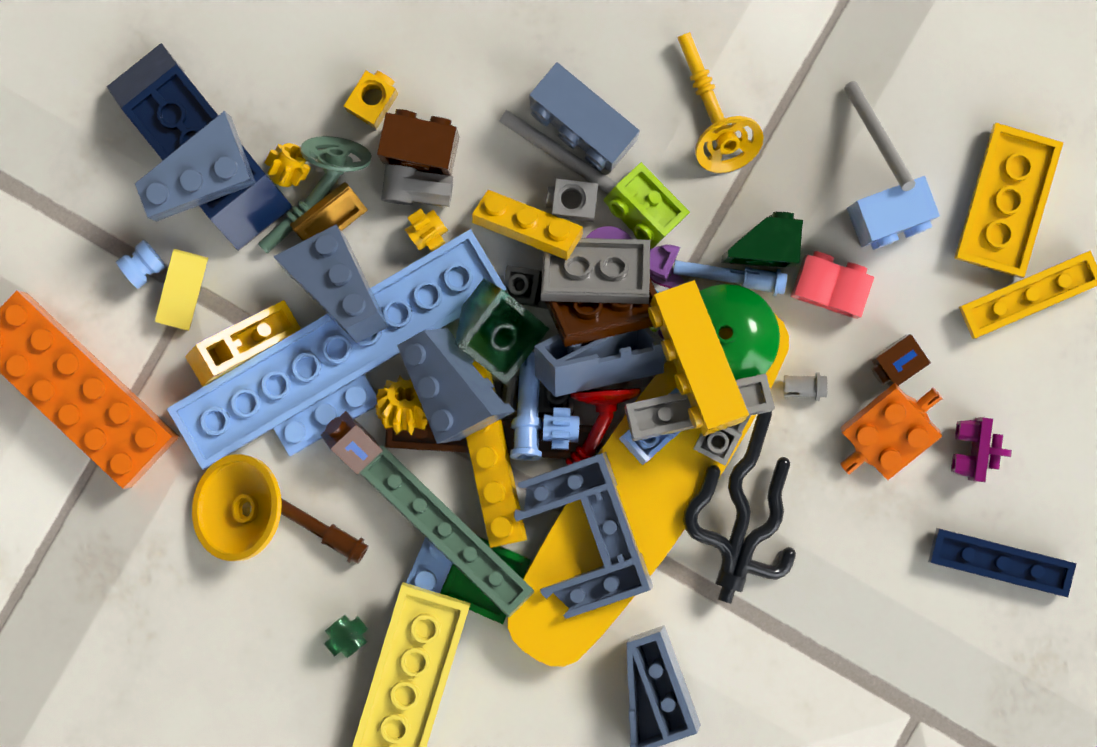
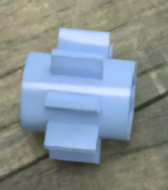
M554 407L553 415L544 414L543 441H552V449L569 450V442L578 443L579 416H570L571 408Z

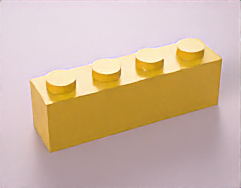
M695 280L654 294L650 303L651 307L648 308L649 317L654 328L660 327L665 339L661 341L662 349L668 362L673 360L678 372L674 376L675 382L681 395L687 394L691 407L688 408V413L694 428H700L704 437L744 422L749 416L748 410Z

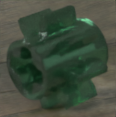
M345 614L325 630L330 639L324 645L334 657L342 652L348 658L368 642L362 635L368 628L358 616L351 621Z

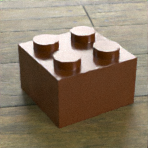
M396 109L395 114L386 112L377 152L383 164L415 168L420 172L452 176L460 136L457 127L451 125V120L437 116H431L430 121L416 118L417 113L403 109Z

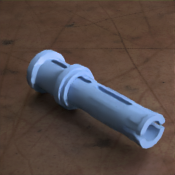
M525 352L519 354L517 417H514L511 422V428L515 430L514 449L510 451V457L519 461H537L542 458V452L539 450V431L543 429V422L541 418H538L540 380L535 376L534 352H528V357H526Z

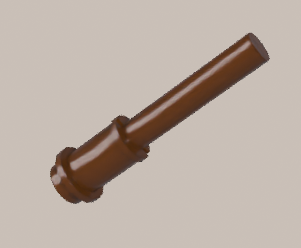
M281 498V514L322 538L321 543L323 545H327L347 557L348 563L354 561L359 564L369 547L364 543L365 539L361 537L358 540L336 527L335 524L329 527Z

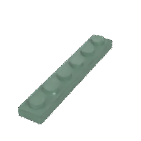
M381 445L380 447L383 451L360 474L510 618L534 593V590L390 451Z

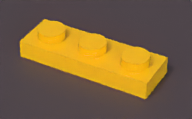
M487 190L472 213V223L565 260H568L583 235V226L491 190Z

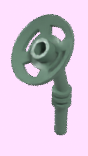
M331 136L314 137L304 141L301 145V155L308 162L323 168L325 174L305 201L300 200L298 207L294 205L292 207L293 212L288 211L286 213L287 217L258 243L259 246L268 254L293 231L290 224L321 201L340 178V175H343L344 172L357 171L369 166L372 155L366 147L352 140ZM352 153L361 161L353 162V159L348 155Z

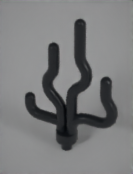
M772 411L757 414L746 453L733 467L729 476L728 490L737 512L730 539L728 540L717 532L703 529L698 524V515L711 501L719 480L720 469L717 465H711L707 468L700 491L689 501L684 511L683 522L685 530L690 537L700 543L717 548L721 553L722 565L715 584L722 586L718 600L730 604L732 603L735 591L743 592L747 573L766 579L777 580L790 572L796 557L795 550L787 547L783 550L780 561L775 566L752 560L756 546L778 531L783 521L782 491L790 468V461L786 457H781L777 460L767 495L770 511L768 520L745 537L750 522L751 510L743 492L742 483L744 477L755 467L759 459L771 421Z

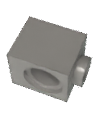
M556 178L555 187H548L546 208H552V215L563 219L594 222L598 183ZM574 191L580 195L582 202L579 207L568 209L562 204L561 198L566 192Z

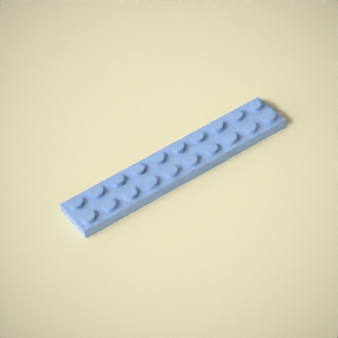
M472 230L464 232L370 288L388 328L356 343L326 314L168 407L167 411L202 470L252 442L360 376L399 355L398 344L423 330L443 329L506 291L507 289Z

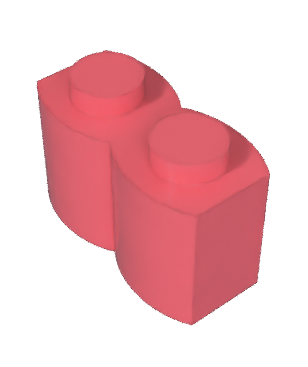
M814 251L813 256H804L790 297L851 318H861L874 280L873 276L866 274L868 269L850 262L847 263L846 267L833 263V256Z

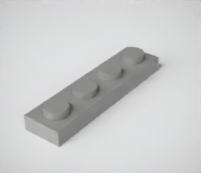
M766 374L736 380L749 416L770 412L775 409ZM679 392L625 404L624 408L633 442L693 429L694 426L688 413V408L691 407L687 394L681 395Z

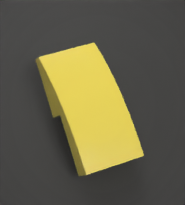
M173 249L155 322L190 330L208 257Z

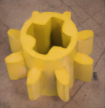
M286 143L283 146L278 144L275 150H270L264 162L270 166L267 172L270 179L282 187L298 186L300 180L305 181L311 169L309 165L305 164L307 160L301 155V147L292 143Z
M420 208L407 217L411 225L404 230L419 251L428 246L432 252L445 244L441 236L448 229L433 209L425 214Z

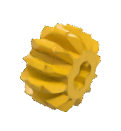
M399 375L397 382L386 380L384 388L378 389L376 395L377 404L375 405L376 415H378V419H381L384 429L393 427L396 435L402 430H407L410 435H412L414 428L425 430L428 420L411 379L404 380Z

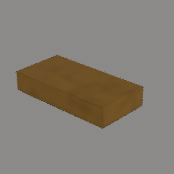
M345 181L292 222L290 226L300 239L304 241L336 224L342 231L367 212L368 209Z

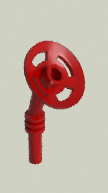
M641 388L591 390L570 394V397L577 401L595 405L599 416L583 446L576 448L577 453L572 452V459H566L567 465L594 455L614 418L613 412L617 411V404L641 393Z

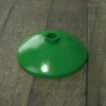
M721 284L699 291L735 380L766 374L775 361L780 343L778 322L768 303L757 293L738 285ZM722 328H729L732 330L733 335L729 339H722L719 336V331Z

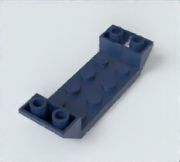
M162 43L106 86L123 112L162 160L167 158L218 116ZM243 145L242 147L256 184L199 205L208 218L238 251L293 207Z

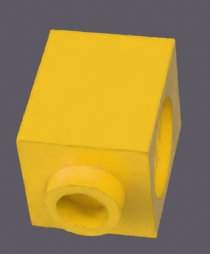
M365 70L344 104V108L347 112L377 130L386 112H388L398 96L396 88L393 87L395 81L378 70L375 75ZM371 89H378L382 92V99L376 105H368L364 102L366 92Z

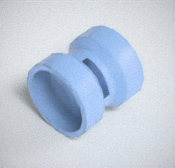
M142 240L135 246V251L132 253L133 257L123 255L116 261L122 273L137 289L147 283L146 274H158L166 268L163 260L145 240Z

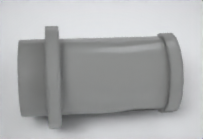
M816 373L815 376L784 375V398L815 397L816 401H820V397H827V376H820V373Z

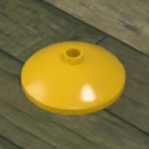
M234 454L219 459L202 475L193 497L192 521L200 543L211 555L226 561H244L259 554L272 540L280 521L282 507L280 488L273 472L265 463L255 457Z

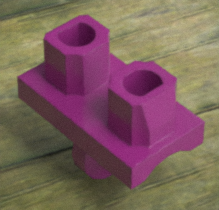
M979 417L975 418V420L957 421L955 440L971 441L972 448L971 455L953 454L951 472L967 476L968 480L986 482L989 455V469L997 470L1000 468L1001 456L1011 457L1012 450L1002 449L1003 435L993 434L990 447L993 419Z

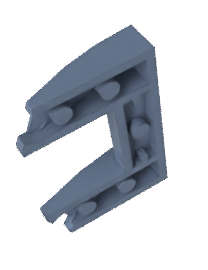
M606 452L518 483L519 488L527 489L524 510H515L514 517L516 522L581 499L604 566L540 589L541 594L546 599L554 593L569 608L563 615L566 619L650 591L653 588L643 555L639 553L617 491V482Z

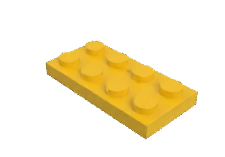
M993 124L954 259L1018 278L1025 277L1064 142L1003 124Z

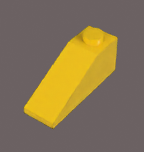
M285 300L196 344L185 358L203 387L299 331L301 327Z

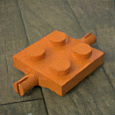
M896 383L892 384L840 427L843 435L854 445L856 450L840 463L842 468L850 475L861 464L866 462L874 466L887 480L892 478L942 437L941 431L931 422L927 414L931 407L943 399L939 392L932 387L919 400H916L906 395Z

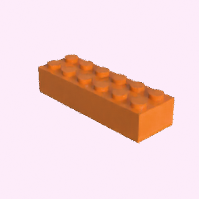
M16 290L0 307V374L122 489L132 488L180 436L28 293Z

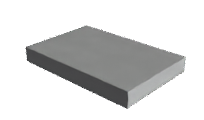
M581 238L568 260L544 251L541 301L649 304L650 240Z

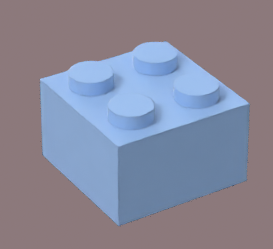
M925 176L914 179L916 184L909 191H903L901 186L898 185L857 200L847 208L861 247L871 244L872 249L875 250L899 240L897 235L904 232L905 237L908 238L932 228L931 221L940 215Z

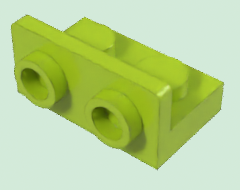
M642 162L626 175L603 199L611 213L620 218L633 231L638 240H650V249L654 248L690 213Z

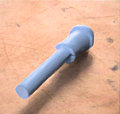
M675 260L673 274L742 284V287L747 289L771 292L774 297H777V294L785 293L787 274L781 273V269L773 272L745 266L743 271Z

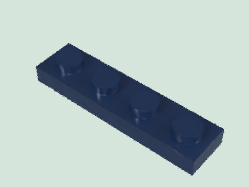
M936 528L928 562L1067 598L1077 564Z

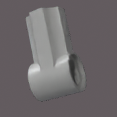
M386 165L381 200L403 205H412L415 202L450 207L454 177L418 172L417 169L407 166Z

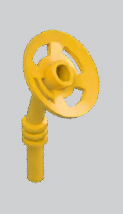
M691 33L683 34L677 38L692 74L689 78L690 81H695L692 86L698 89L695 93L701 96L712 123L701 134L696 143L695 155L697 161L705 170L714 173H726L737 170L752 161L759 153L764 140L763 131L759 124L749 117H724L713 91L716 88L715 84H710L713 79L707 76L710 71L704 68ZM745 126H749L752 129L751 140H748ZM739 130L741 132V138L737 137L736 131ZM714 140L717 143L716 148L712 146V142ZM704 143H706L707 149L711 154L709 158L704 154ZM738 148L743 151L731 159L721 160L723 154L734 153Z

